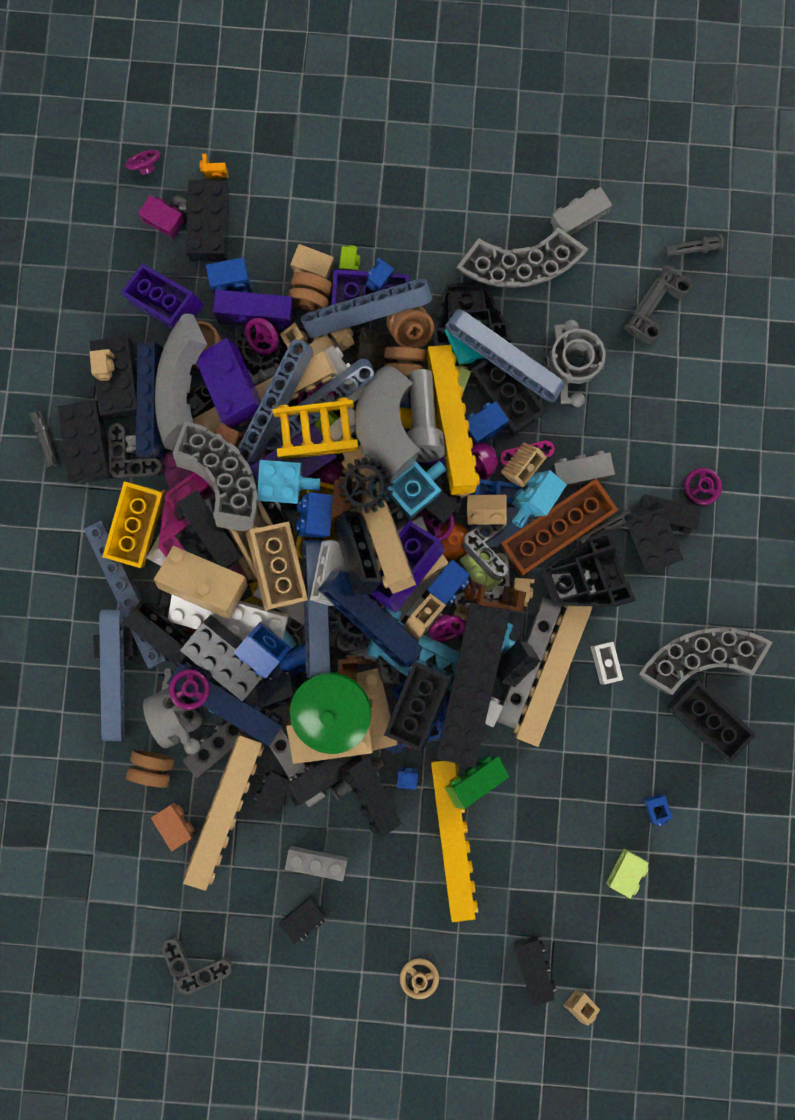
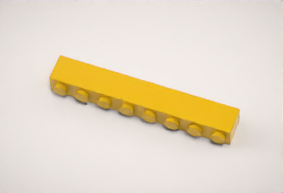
M451 345L429 346L426 360L428 370L433 374L434 404L439 430L444 434V459L451 495L474 493L477 485L480 483L479 474L475 473L474 468L476 467V458L471 452L473 448L472 438L468 437L469 422L465 420L464 416L466 414V406L461 400L463 391L462 386L458 384L459 370L455 369L456 356L452 352Z
M432 760L431 768L451 921L474 920L475 913H478L477 900L473 901L472 893H476L474 880L470 881L469 874L473 873L472 861H468L467 853H470L469 841H465L464 833H468L467 822L462 820V813H465V809L455 808L444 788L450 784L449 781L460 774L459 764L444 760Z

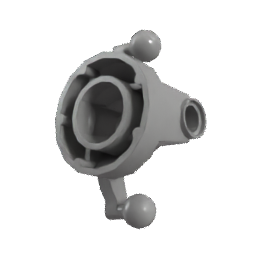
M571 319L566 321L565 324L554 325L555 344L549 355L545 357V368L562 379L565 384L560 393V404H572L574 407H581L585 403L584 395L577 392L568 397V384H581L589 382L604 369L606 352L603 342L596 334L586 329H578V323ZM570 356H577L579 358L583 356L584 365L582 367H574L567 359Z
M166 668L162 690L144 699L143 710L147 725L161 747L167 749L178 744L181 740L185 752L195 754L200 749V744L196 739H190L188 733L202 725L203 716L195 709L185 710L172 702L167 682L175 670ZM179 698L181 702L186 703L182 698Z

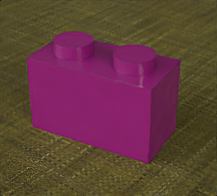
M149 195L138 213L139 217L144 223L174 239L185 222L182 211L175 206L171 208L166 205L167 203L159 197L154 198Z

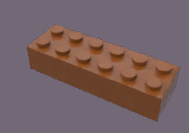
M596 478L553 507L547 516L538 517L501 542L499 547L518 575L522 576L608 518L618 509Z

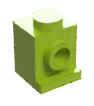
M342 246L339 270L359 271L360 255H357V246Z

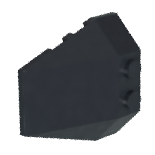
M484 283L446 284L440 311L434 326L433 337L435 346L451 345L444 330L446 329V323L457 309L465 311L476 320H480L483 325L511 343L509 324L507 320H504L501 310L494 303L493 297Z
M610 531L591 536L586 542L573 548L570 553L560 557L541 570L553 606L617 607L635 601L629 582L626 583L617 559L616 547Z

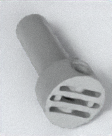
M418 369L412 371L409 375L410 381L413 382L410 388L412 429L406 434L420 449L415 461L426 463L442 458L445 454L443 432L435 426L433 374L429 370Z

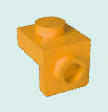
M202 154L203 160H200V171L204 172L206 179L222 180L223 178H228V170L225 163H209L207 154Z

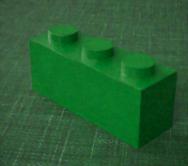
M484 756L479 760L480 763L475 768L468 767L463 775L456 776L449 781L450 784L444 788L455 808L466 809L509 778L499 757Z

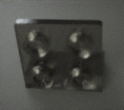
M364 327L352 331L354 334L352 338L355 344L349 347L348 363L350 365H353L360 359H367L371 362L373 369L379 370L385 364L392 363V361L384 358L385 348L393 347L394 337L391 334Z

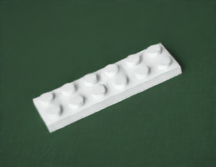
M174 595L171 597L168 619L171 622L193 629H198L202 622L212 615L242 641L259 622L284 641L289 618L288 614L274 610L265 611L264 607L239 601L230 619H227Z

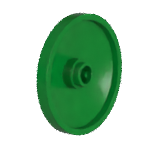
M321 673L306 680L294 694L290 706L291 723L299 739L311 749L326 754L343 753L357 746L365 737L372 718L371 704L363 688L353 679L338 673Z

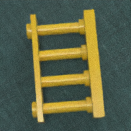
M339 398L336 402L293 407L279 405L276 409H272L274 416L280 417L283 445L277 449L279 460L359 451L358 440H353V437H351L348 409L354 408L353 400ZM340 410L343 432L341 441L333 442L331 439L328 411ZM320 412L323 434L321 444H313L311 442L308 413ZM300 414L303 443H301L302 446L294 447L291 444L288 416Z

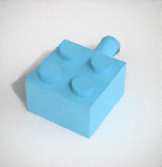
M260 460L257 501L298 504L302 489L320 491V478L303 477L301 475L302 463Z
M415 461L409 469L393 481L394 486H388V490H392L393 494L387 495L404 515L411 520L440 496L441 489L434 483V480L445 472L446 468L438 461L425 472Z
M551 470L534 473L524 488L519 489L514 495L515 499L512 505L519 511L512 522L522 528L528 518L547 516L567 484Z

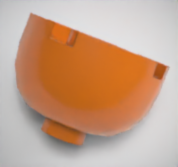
M449 523L443 525L441 535L446 532ZM455 523L451 535L441 541L445 548L443 555L446 560L458 561L468 554L462 548V540L469 533V530L461 524Z

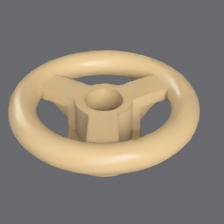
M421 958L413 959L402 968L400 984L408 996L414 999H425L436 991L439 984V974L436 967L430 961ZM424 965L431 972L423 974L417 972L413 966ZM407 972L412 975L413 991L406 984ZM421 977L423 981L417 982L416 979ZM433 979L432 986L427 991L419 993V991L427 987V980Z

